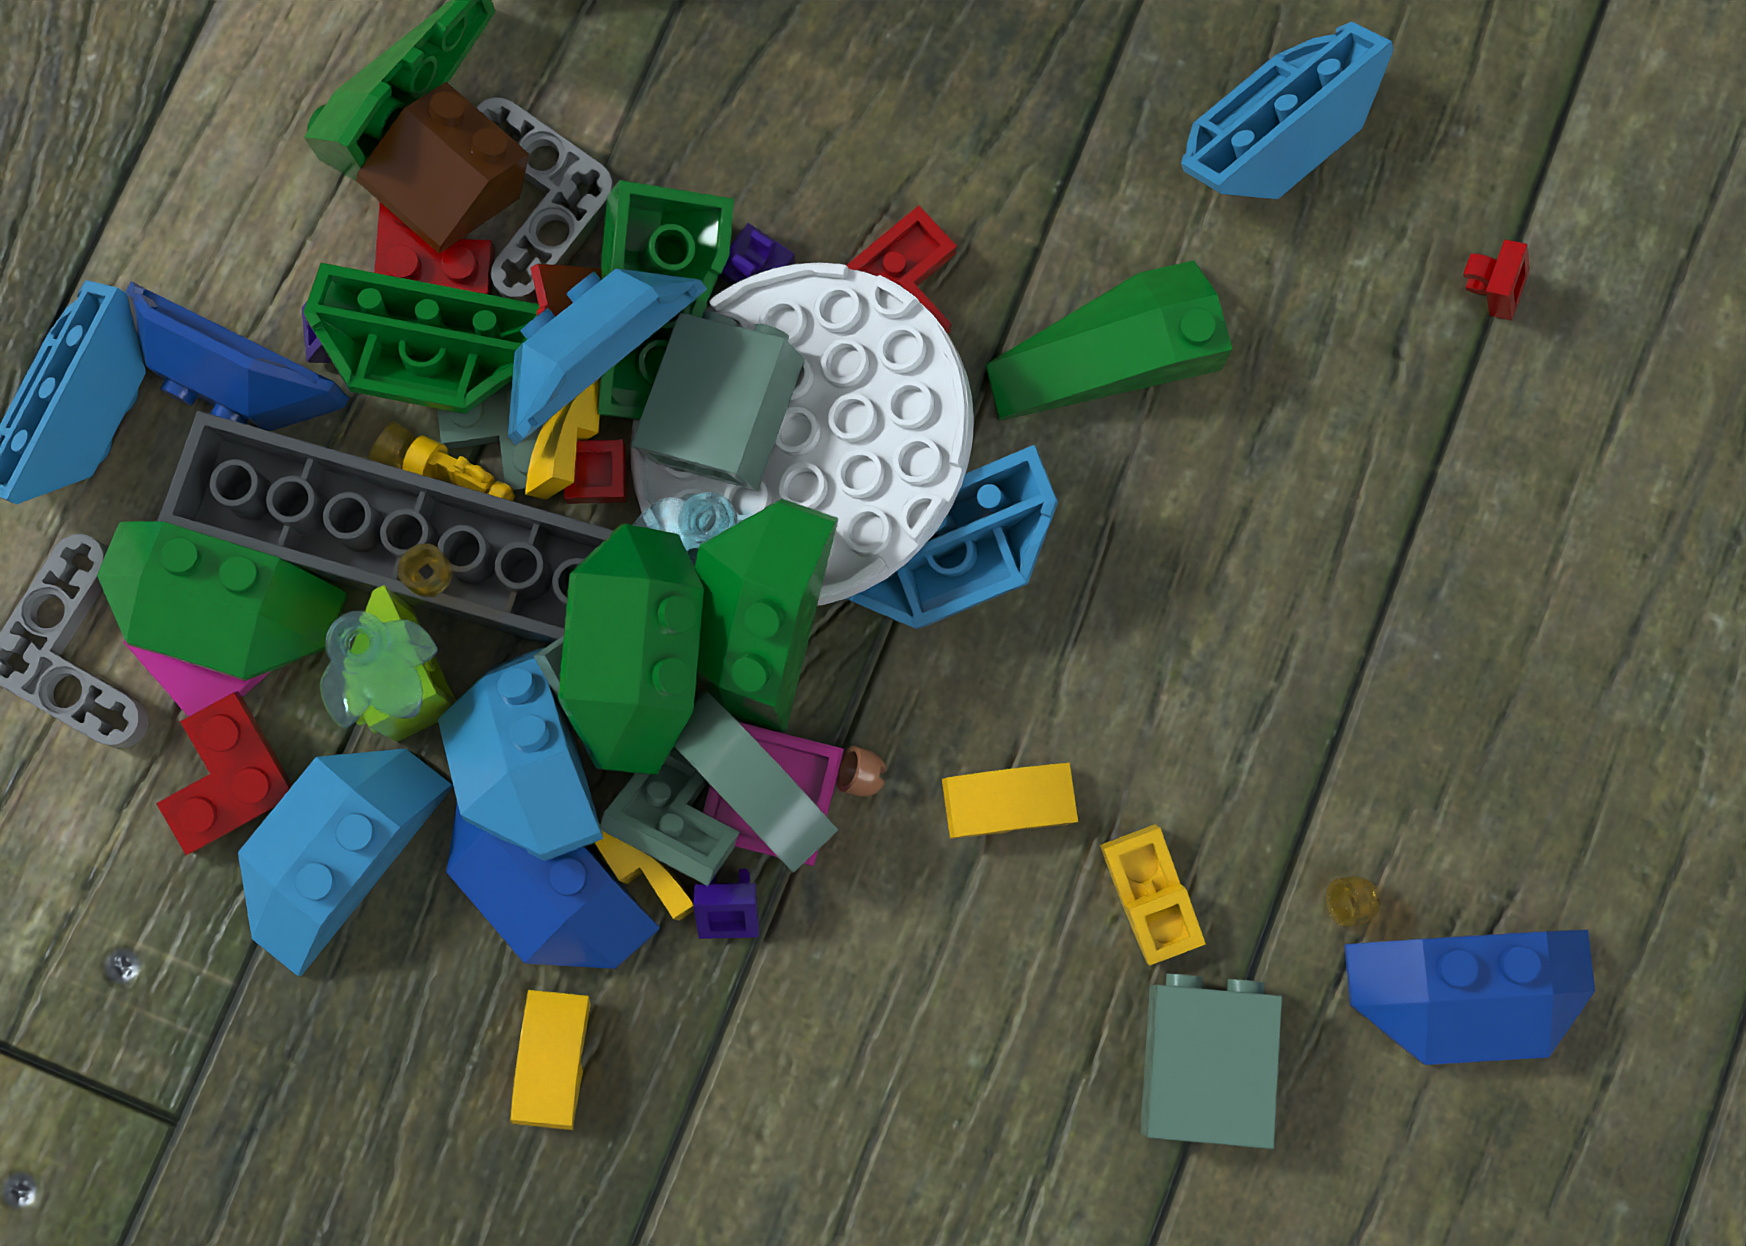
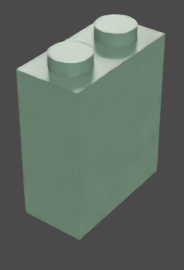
M705 311L702 318L679 312L631 446L656 464L758 491L805 359L788 342L789 335L775 327L756 324L753 331L737 327L735 321L715 312Z
M1166 974V985H1150L1140 1134L1148 1138L1274 1149L1282 996L1264 994L1265 982L1228 979L1227 991L1203 989L1204 977Z

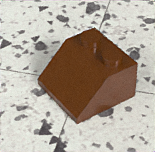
M445 82L402 110L358 171L356 181L440 254L520 199L529 153L451 85Z

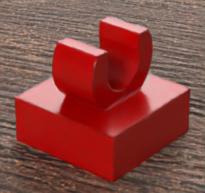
M1504 239L1497 260L1483 254H1470L1463 276L1468 278L1465 288L1467 291L1487 296L1489 316L1513 320L1530 271L1528 245Z
M623 439L577 441L574 483L564 488V499L567 504L626 502V445Z

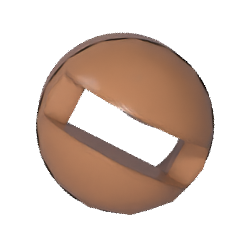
M851 746L843 754L836 781L837 787L841 792L854 796H872L884 787L885 781L879 778V775L887 772V766L882 757L873 751L858 746Z

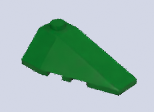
M492 0L448 1L335 90L327 104L319 106L314 111L308 122L307 133L304 136V139L317 158L356 181L358 171L402 110L441 84L449 83L495 14L496 10Z
M619 180L607 195L601 280L616 268L699 279L707 290L680 311V313L702 318L716 280L722 273L729 257L734 198ZM679 313L599 378L598 414L600 416L640 421Z
M1192 260L1137 273L985 365L998 420L1002 421L1222 371L1233 349L1218 294L1197 263Z

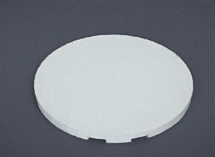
M804 263L774 268L733 284L709 300L711 305L705 311L724 315L735 321L737 327L753 331L756 324L775 327L789 335L788 342L805 359L759 489L755 491L656 464L631 446V471L641 511L649 528L679 534L694 568L699 545L781 498L837 517L839 519L817 606L846 599L871 588L904 566L925 546L950 511L962 486L973 442V402L967 373L951 338L934 315L915 296L881 275L874 276L866 272L849 269L847 265ZM639 420L633 421L631 444L639 425Z

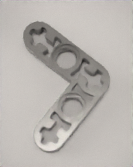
M493 97L483 101L476 108L491 121L494 120L500 124L507 118L512 133L521 139L519 145L529 153V156L536 148L541 146H551L559 152V159L551 169L538 171L527 163L524 179L547 195L497 256L491 270L492 281L501 297L535 303L538 299L530 267L542 263L537 257L532 261L526 248L531 246L540 258L548 261L546 264L566 266L605 217L607 195L614 188L609 171L601 163L512 101ZM597 180L600 194L597 197L587 194L578 203L581 196L577 185L581 182L585 185H591ZM565 202L570 210H572L578 203L576 207L582 219L578 221L570 210L561 206V204ZM556 220L566 223L570 230L567 239L562 244L547 246L539 241V232L547 222ZM528 266L527 272L531 282L526 286L517 282L510 288L512 283L507 276L508 272L513 269L521 273Z
M74 534L62 539L56 545L0 632V686L96 742L117 749L129 748L137 744L145 736L148 729L149 716L144 705L132 696L61 656L103 590L97 574L108 550L103 543L93 537L84 534ZM77 553L84 556L88 555V558L94 562L89 572L78 570V567L72 563ZM58 579L79 589L76 596L60 587L54 586ZM49 598H60L65 606L63 619L52 628H42L37 620L39 606ZM28 630L36 636L47 639L42 647L33 643L32 640L22 637V635ZM13 653L23 656L25 662L29 663L28 669L24 674L14 671L13 666L8 663ZM67 676H75L82 685L81 696L74 705L68 708H60L54 699L56 684ZM98 703L115 712L121 713L123 711L122 716L129 723L124 731L118 729L111 731L112 724L109 721L90 712Z

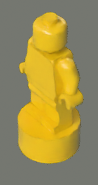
M425 435L417 437L405 454L402 470L514 501L515 494H513L514 490L511 485L502 481L495 482L492 474L486 472L479 465L469 463L462 456L458 459L449 456L448 448L445 444Z

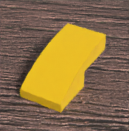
M599 378L543 424L531 455L525 495L547 500L574 483L577 441L588 440L599 433Z
M1070 762L988 771L942 779L950 839L1002 834L1014 830L1062 826L1078 822Z
M1154 824L1100 845L1131 928L1149 966L1206 944L1186 888L1180 884L1159 826Z
M602 831L604 839L594 843L620 882L628 884L644 873L673 919L680 921L694 911L693 897L675 875L659 860Z
M528 990L514 1078L510 1117L512 1124L573 1130L583 1074L581 1059L591 1007L589 996Z

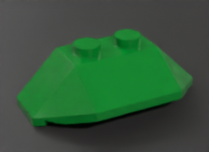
M320 263L303 313L350 392L467 414L512 381L515 351L527 340L520 330L537 317V310L540 307L539 304Z
M781 498L699 545L695 570L704 587L696 677L732 717L783 734L786 731L839 518Z
M164 521L119 522L97 574L128 645L242 681L286 666L309 654L312 656L327 650L348 597L345 591L279 557Z
M629 524L619 525L610 534L608 539L599 545L570 573L558 700L578 736L591 752L589 756L597 769L657 775L693 713L704 587L678 533Z

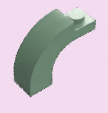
M700 689L695 694L693 713L674 747L794 873L838 829L763 747L708 692L705 693Z

